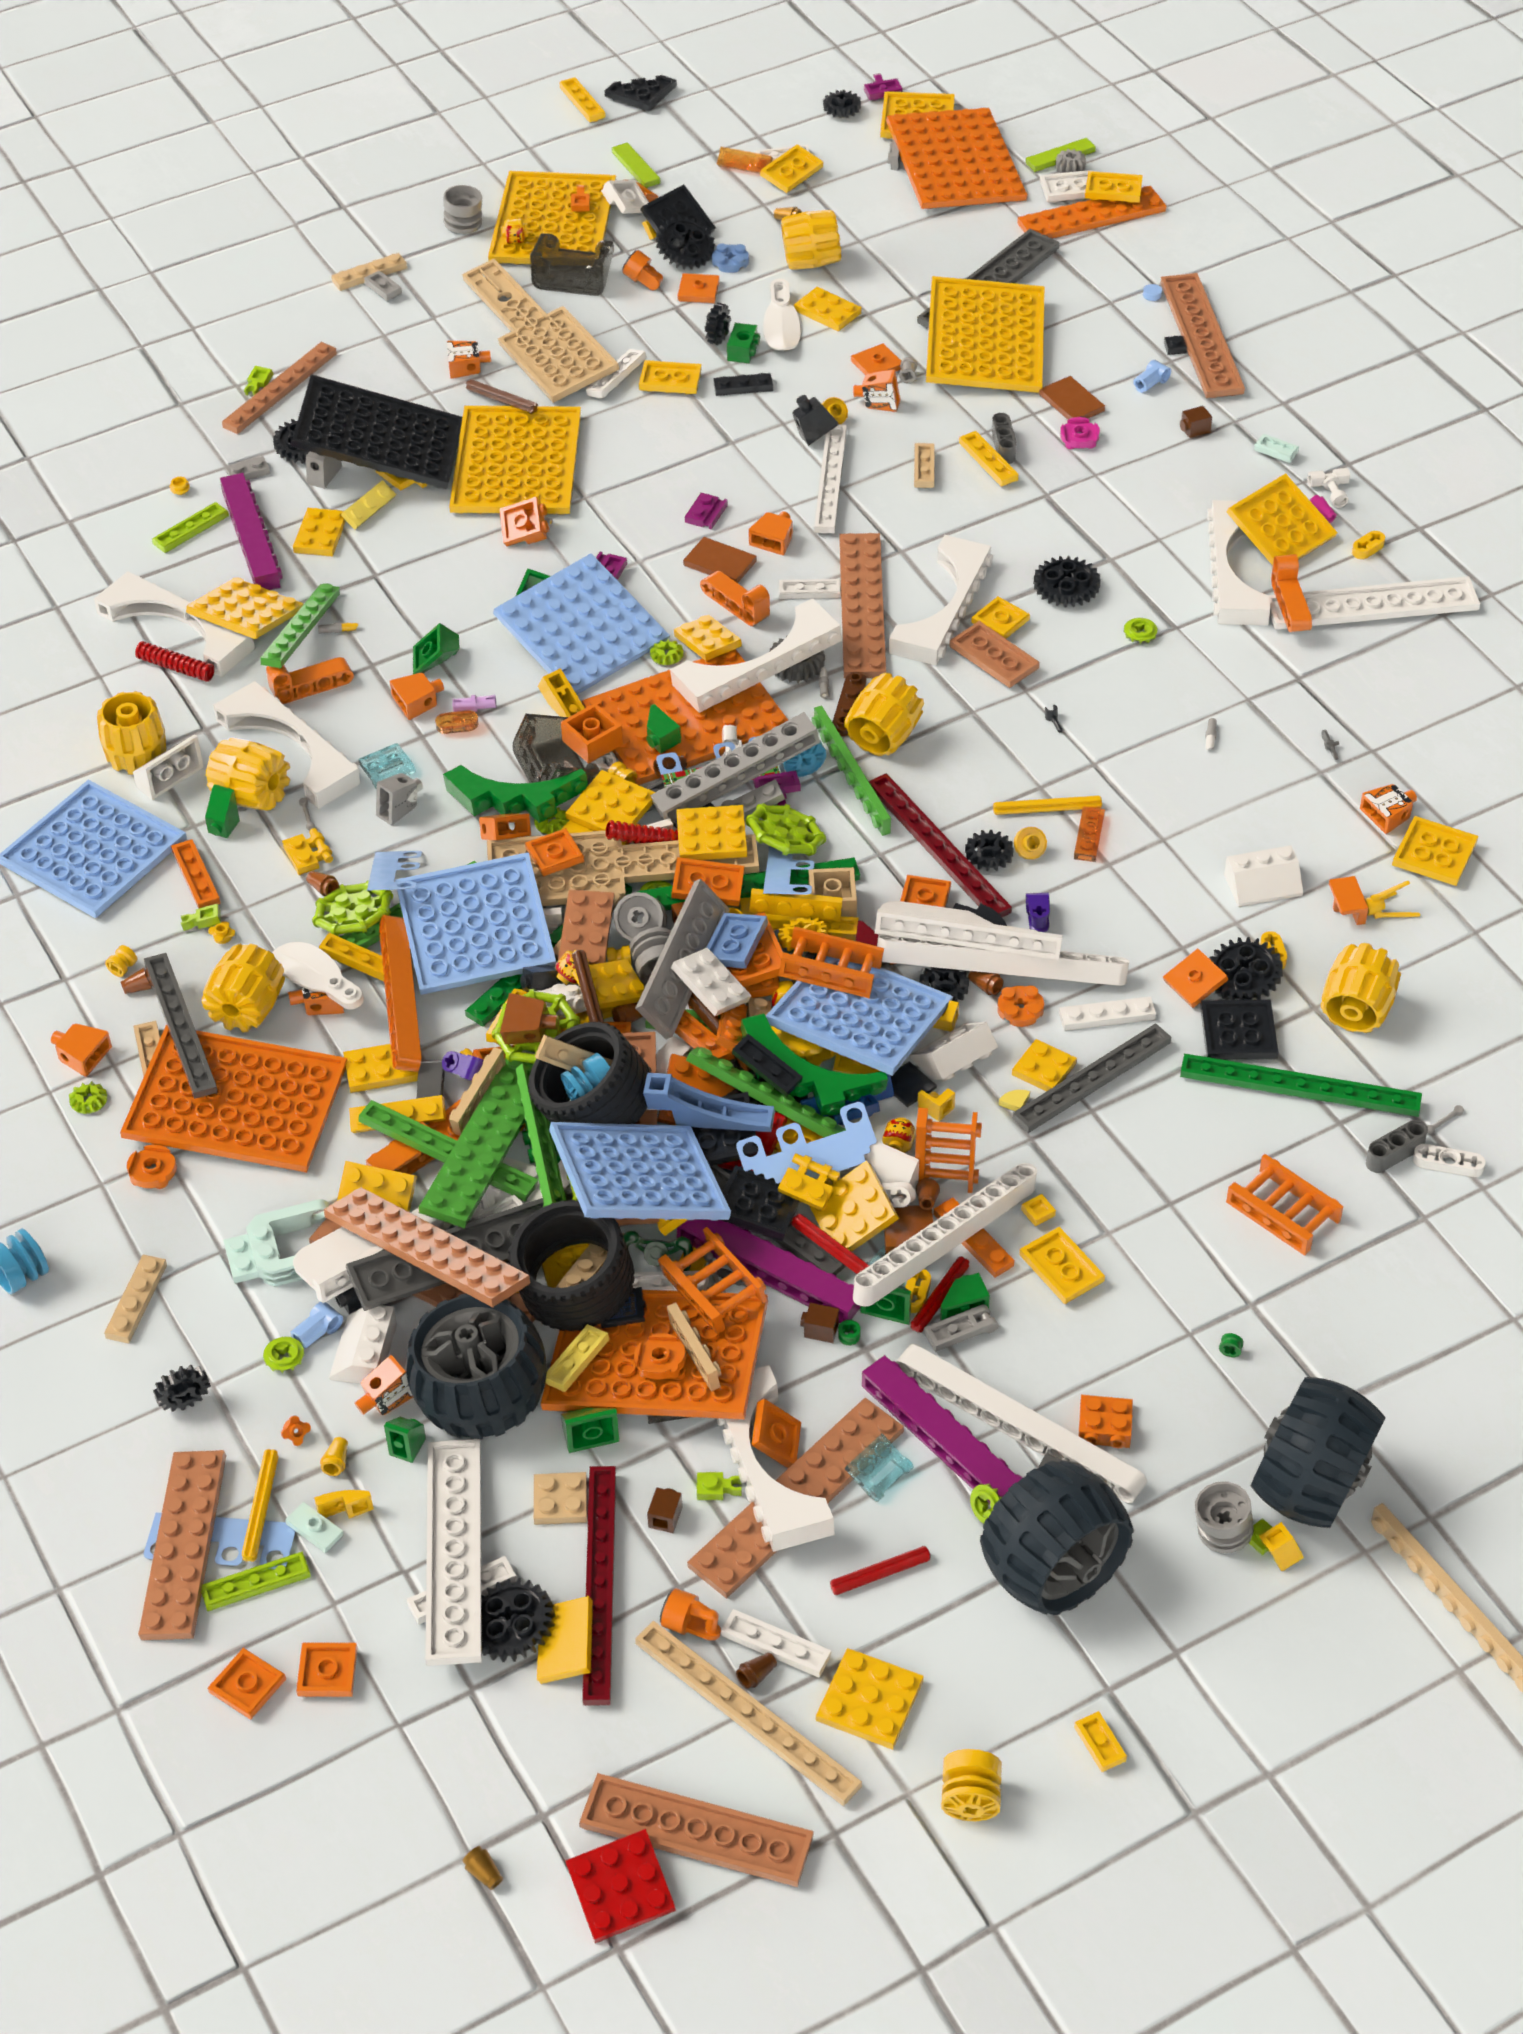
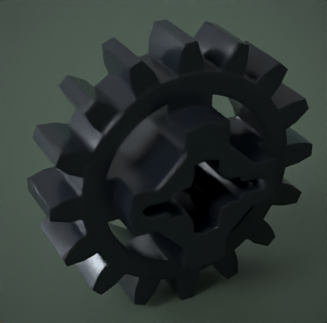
M836 90V93L829 92V95H825V99H823L824 111H827V115L832 114V117L838 116L843 118L845 116L849 118V115L855 116V113H859V109H861V98L857 97V93L852 94V91L846 92L842 90L839 92Z
M717 302L707 314V321L704 327L705 332H707L705 336L707 343L719 346V344H722V340H725V336L728 335L731 322L728 305Z
M991 829L989 833L981 830V835L973 833V838L967 839V844H965L966 858L970 860L972 865L977 864V869L980 870L982 867H986V871H989L990 868L998 871V866L1005 868L1006 862L1011 863L1014 852L1013 842L1008 841L1007 835L1002 837L1000 831L994 834Z
M931 967V970L925 968L924 974H920L919 983L953 996L952 1001L957 1002V999L963 1001L964 994H968L969 978H966V971L960 972L957 969Z
M189 1365L187 1369L180 1366L178 1371L170 1370V1375H162V1382H156V1389L153 1390L158 1406H162L163 1410L170 1408L171 1412H174L177 1408H180L182 1411L185 1409V1406L193 1407L195 1401H202L201 1395L208 1394L207 1388L211 1387L205 1370L202 1371L200 1366L194 1369L193 1365Z

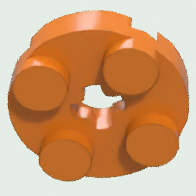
M1035 986L1005 987L998 998L997 1011L1000 1018L1009 1020L1013 1026H1030L1036 1023V1019L1040 1016L1042 1017L1044 1013V999L1038 993V989ZM1018 1004H1023L1024 1008H1019Z
M156 1144L144 1146V1150L138 1153L136 1150L127 1161V1171L131 1183L142 1188H165L168 1185V1181L174 1177L177 1169L175 1157L170 1153V1150L165 1146ZM152 1164H156V1167L153 1169L146 1168L151 1167Z
M667 1333L651 1335L644 1344L641 1341L637 1345L634 1352L635 1364L640 1376L643 1378H677L680 1370L686 1363L685 1347L674 1335ZM660 1354H664V1358H661V1359H656V1358H655V1357H659Z

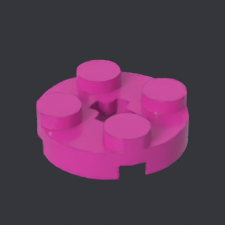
M1070 418L1067 420V424L1061 425L1060 438L1068 449L1094 448L1099 440L1100 428L1097 423H1090L1088 418Z

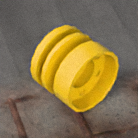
M963 1749L949 1753L943 1761L944 1784L942 1785L941 1808L945 1814L963 1821H983L995 1817L1000 1812L1001 1789L999 1786L1001 1785L1002 1762L990 1752L977 1749Z

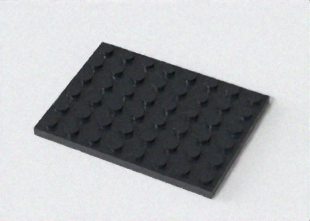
M311 374L291 446L299 450H306L321 456L335 458L339 461L353 463L357 466L375 469L378 472H385L397 477L411 479L418 483L429 484L436 488L447 489L463 417Z

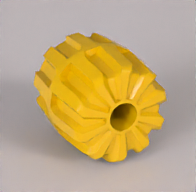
M833 210L807 211L782 218V237L789 269L817 268L841 261L840 235L838 234V223Z
M883 673L874 677L858 695L845 718V728H847L850 739L859 748L875 756H883L884 754L889 756L894 753L909 737L923 713L924 700L917 697L918 689L914 685L908 686L906 679L901 676L893 678L892 674Z
M137 691L120 692L109 699L107 698L102 703V708L97 712L99 738L107 762H111L114 770L119 772L121 769H125L129 775H133V771L166 751L165 728L156 702L150 696L147 697L142 692Z
M229 738V740H222L218 743V746L209 757L206 768L207 786L210 791L214 784L233 789L238 806L257 810H271L275 808L276 802H281L285 797L284 787L289 786L290 778L287 776L290 763L284 761V754L263 744Z
M251 943L249 945H234L230 951L225 953L213 969L204 988L202 1006L205 1010H209L208 1016L214 1022H223L224 1028L230 1031L234 1027L240 1028L242 1033L249 1032L252 1026L258 1028L274 1007L285 982L282 963H279L273 953L258 947V945Z
M1361 943L1359 947L1355 944L1346 946L1338 954L1328 973L1321 997V1009L1328 1016L1329 1021L1350 1032L1368 1033L1372 1032L1375 1027L1379 1028L1385 1021L1396 997L1401 972L1398 971L1399 962L1397 959H1389L1387 957V950L1383 948L1374 950L1369 943Z

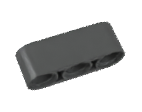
M996 413L992 417V438L995 450L1008 464H1011L1016 458V439L1012 423L1008 414Z
M442 1060L421 1061L418 1071L416 1099L443 1096L445 1070L442 1067Z
M1420 1120L1409 1121L1373 1141L1368 1148L1366 1167L1372 1172L1380 1173L1414 1155L1415 1148L1426 1142L1428 1133L1426 1123Z

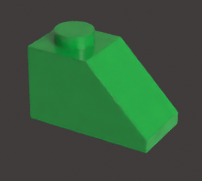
M655 704L650 706L646 737L648 745L651 748H655L661 754L681 743V727Z
M216 784L213 785L205 815L208 833L228 838L240 822L233 789Z
M979 1272L955 1279L941 1304L940 1321L980 1305H987L989 1308L990 1295Z
M401 1416L387 1421L384 1425L389 1455L413 1463L426 1440L424 1424H421L418 1420L407 1419Z

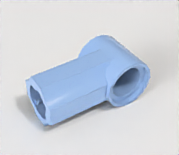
M1152 360L1147 365L1146 370L1134 378L1133 385L1137 391L1143 393L1158 382L1164 384L1171 375V368L1156 360Z
M319 1302L311 1310L310 1317L291 1331V1337L297 1339L303 1348L306 1349L326 1332L328 1334L336 1332L343 1323V1316L327 1302Z

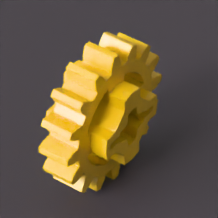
M800 917L796 921L790 920V924H783V928H779L778 938L781 947H787V951L795 949L791 948L794 926L828 934L827 925H825L824 921L819 922V918L811 920V917H807L804 920V918Z

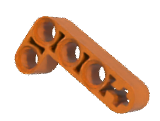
M1296 554L1275 556L1271 575L1272 588L1289 632L1307 631L1312 628L1311 613L1297 579L1299 562Z
M715 571L700 581L701 589L708 597L749 626L756 625L770 615L769 593L761 584L748 591L721 571Z
M342 657L289 673L285 665L282 668L266 667L269 688L274 697H277L282 704L346 685L354 678L346 659Z

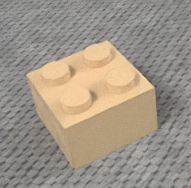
M854 867L809 869V885L812 886L811 894L843 898L841 917H857Z

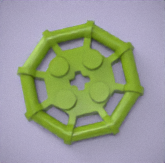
M761 803L756 806V810L746 817V825L752 829L756 836V841L781 851L782 855L806 854L807 856H812L816 853L818 847L826 842V834L821 832L816 824V819L813 816H807L790 808L788 804L772 806Z
M369 880L360 884L345 886L341 884L339 888L324 898L317 899L312 923L315 927H321L336 936L354 932L366 933L367 929L381 920L382 915L390 916V904L394 897L391 890H367Z
M529 989V992L523 995L553 1003L550 1007H547L549 1015H556L559 1009L564 1013L566 1019L560 1020L558 1030L546 1029L545 1035L555 1038L562 1029L566 1028L567 1030L580 1024V1017L575 1015L564 994L560 993L557 995ZM504 1003L501 1006L502 1011L496 1027L492 1031V1037L497 1040L502 1048L506 1060L534 1064L537 1059L535 1058L536 1053L530 1054L522 1051L537 1052L541 1042L516 1044L515 1047H512L503 1041L500 1030L507 1003Z

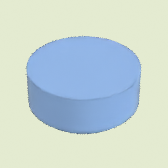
M1156 284L1146 285L1143 289V297L1149 301H1157L1162 297V288Z

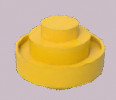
M831 397L822 402V405L839 425L845 422L848 417V409L843 400Z
M1026 827L1017 832L1014 838V848L1020 857L1029 860L1036 859L1044 854L1047 848V839L1039 828Z

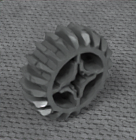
M779 638L778 642L773 643V646L770 648V651L776 648L785 639ZM824 651L775 674V677H781L782 681L787 679L789 683L792 681L799 683L801 680L807 682L808 678L814 679L816 675L820 674L821 668L824 667Z

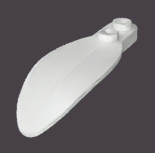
M775 279L770 284L771 304L767 308L764 317V338L767 345L774 350H791L796 348L800 341V320L796 309L790 303L788 281L785 279Z
M291 942L278 947L272 952L274 957L284 967L283 976L292 982L312 991L326 993L330 999L345 1009H356L362 1005L364 997L361 989L344 978L335 961L318 947L303 942Z

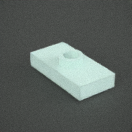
M1263 434L1256 442L1254 450L1290 463L1299 452V446Z
M305 1502L286 1518V1525L324 1553L343 1536V1530Z

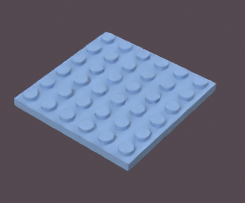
M592 553L494 608L493 611L496 618L548 673L561 668L577 695L649 653L654 643L659 644L660 640L665 642L670 637L661 625Z
M88 779L1 852L0 864L92 917L97 918L172 852V845L184 842L187 836L186 832Z
M529 852L395 880V882H416L415 888L397 889L421 995L523 974V967L546 965L555 967L556 959ZM402 883V884H398L397 886H398V887H410V886H412V884H410V883Z
M828 956L825 959V963L838 965L840 959ZM849 962L847 968L861 971L862 965ZM872 967L870 974L875 976L870 998L796 981L770 1010L766 1018L770 1026L795 1035L817 1046L824 1047L839 1055L893 1076L943 1015L949 1000L952 1001L953 996L882 967L880 969Z
M551 1122L549 1131L585 1217L593 1219L729 1220L731 1210L691 1126Z

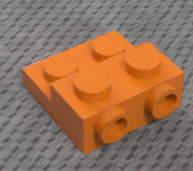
M537 497L500 508L503 543L506 546L526 541L529 545L547 539L546 533L550 529L547 521L544 519V516L548 514L545 504L541 503Z
M1081 1395L1078 1436L1095 1446L1130 1448L1133 1399Z

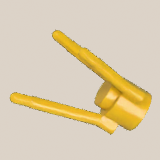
M1405 881L1383 892L1371 895V897L1364 898L1368 906L1367 916L1373 915L1374 919L1382 917H1419V912H1382L1385 909L1384 900L1395 896L1397 890L1409 885L1410 882Z

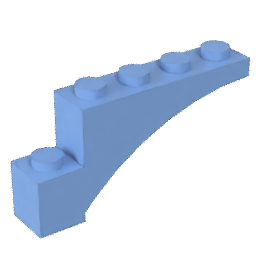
M647 1073L643 1094L648 1109L671 1110L675 1123L678 1126L772 1132L775 1116L774 1106L756 1105L722 1098L691 1087L672 1077V1074Z

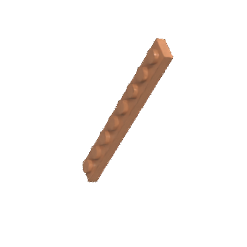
M320 342L222 421L223 428L239 434L311 374L337 354L336 348Z

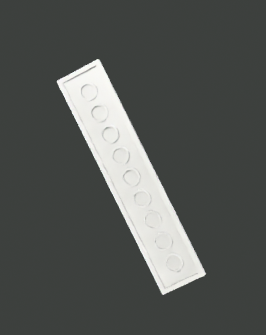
M1469 576L1303 592L1311 613L1312 626L1474 611L1480 608L1479 599ZM1269 595L1270 617L1275 630L1286 629L1287 626L1276 596Z
M480 1439L428 1442L426 1665L482 1662Z

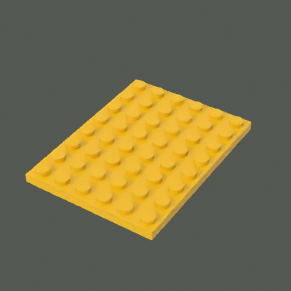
M509 171L488 254V261L495 259L499 264L599 267L611 205L607 202L601 190L606 182L610 180L616 181V175ZM577 185H584V193L590 194V211H571V194H577ZM522 219L524 223H527L528 238H525L523 243L508 244L506 238H502L501 227H505L506 220Z
M932 276L926 382L1039 393V389H1042L1045 286Z
M464 406L449 505L450 513L500 514V508L537 497L541 503L545 504L548 514H570L581 407L538 406V411L531 414L512 406Z

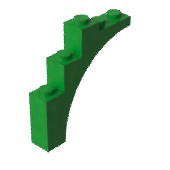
M459 765L443 774L446 791L473 816L491 807L500 814H519L526 810L539 823L557 814V806L581 794L588 787L587 775L583 769L552 780L535 783L498 782L481 777L463 765Z
M764 1013L741 1020L743 1038L750 1034L803 1077L802 1082L789 1095L792 1097H803L809 1094V1092H813L821 1116L837 1115L840 1113L841 1108L845 1106V1101H856L862 1096L869 1094L878 1095L887 1088L888 1077L882 1071L870 1074H846L821 1068L799 1057L782 1043L772 1030Z

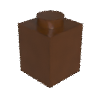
M1204 406L1182 411L1180 428L1189 438L1211 432L1212 415Z
M810 1303L807 1312L802 1313L800 1326L804 1327V1338L834 1343L839 1326V1308Z
M656 1487L647 1512L648 1528L674 1533L683 1508L682 1493L670 1488L662 1489Z

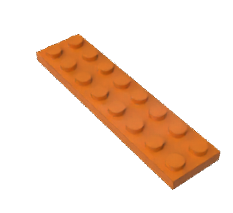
M1144 186L1141 188L1140 202L1088 200L1033 214H1026L1025 216L1018 217L1017 223L1024 233L1032 229L1053 239L1165 212L1166 204L1152 186Z

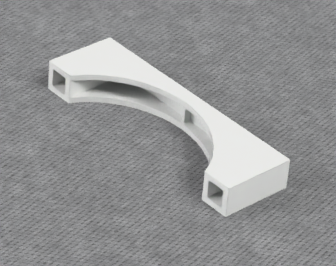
M1213 500L1212 509L1208 508L1207 520L1211 521L1208 525V534H1212L1209 537V547H1213L1210 549V561H1214L1211 562V574H1215L1212 575V588H1215L1213 589V602H1216L1214 603V616H1217L1218 624L1268 625L1270 615L1269 595L1260 593L1242 582L1232 571L1227 560V554L1232 546L1246 536L1226 512L1229 507L1239 501Z
M944 535L938 546L937 563L944 567L956 583L957 591L948 605L933 616L914 623L896 625L889 638V654L937 666L940 658L945 656L947 644L950 645L954 631H958L960 619H964L967 606L972 604L973 594L978 592L980 580H984L987 567L992 565L993 555H991L990 545Z
M128 571L94 598L97 614L112 622L133 616L156 615L173 618L193 627L206 642L203 652L204 661L213 664L214 673L220 677H223L255 649L253 638L186 613L187 605L190 604L186 599L180 598L170 591H166L156 584L150 583Z
M812 598L795 607L796 618L791 632L772 651L756 659L733 665L712 666L686 661L670 669L672 685L700 713L842 641L840 624Z
M256 681L213 705L216 721L228 731L238 729L269 730L283 734L300 744L312 760L309 773L303 781L305 797L318 809L360 784V770L355 763H351L342 752H338L329 741H325L316 730H312L303 719H299L290 708H286L277 697H273L264 686H260Z
M770 1365L754 1370L745 1420L716 1419L719 1426H724L723 1436L726 1445L731 1444L730 1453L733 1463L739 1464L738 1474L740 1481L747 1484L745 1488L749 1503L754 1502L755 1507H753L756 1521L757 1523L762 1522L763 1527H761L763 1539L765 1543L770 1542L772 1550L775 1552L834 1535V1518L825 1498L804 1495L784 1487L764 1471L753 1454L751 1440L754 1431L757 1402L764 1398L772 1404L778 1401L777 1382Z

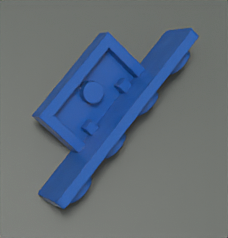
M886 1074L888 1077L887 1088L878 1095H865L856 1101L847 1100L845 1101V1106L861 1102L865 1106L868 1117H871L873 1113L880 1112L878 1101L894 1096L891 1076ZM814 1096L801 1100V1105L811 1106L820 1115ZM858 1108L849 1109L846 1115L848 1121L851 1122V1120L862 1118V1112ZM840 1113L834 1116H823L834 1119L837 1125H844Z

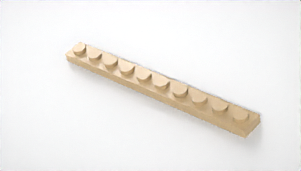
M1383 1503L1376 1506L1371 1520L1375 1531L1382 1534L1388 1540L1393 1551L1399 1553L1407 1561L1408 1567L1424 1580L1426 1587L1431 1592H1435L1442 1600L1444 1607L1449 1612H1453L1460 1620L1462 1627L1467 1632L1472 1633L1478 1640L1480 1647L1485 1652L1490 1653L1496 1660L1499 1668L1509 1674L1515 1681L1517 1688L1523 1693V1656Z
M654 1620L635 1638L637 1646L842 1806H845L862 1787L861 1780Z

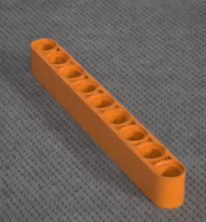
M382 915L379 934L392 1066L396 1070L418 1072L421 1065V1047L410 945L406 927L402 917Z

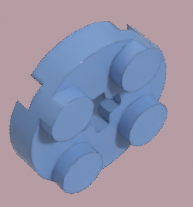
M721 243L716 246V250L712 253V265L719 267L721 272H738L741 267L744 266L746 268L749 264V253L743 244L726 245Z

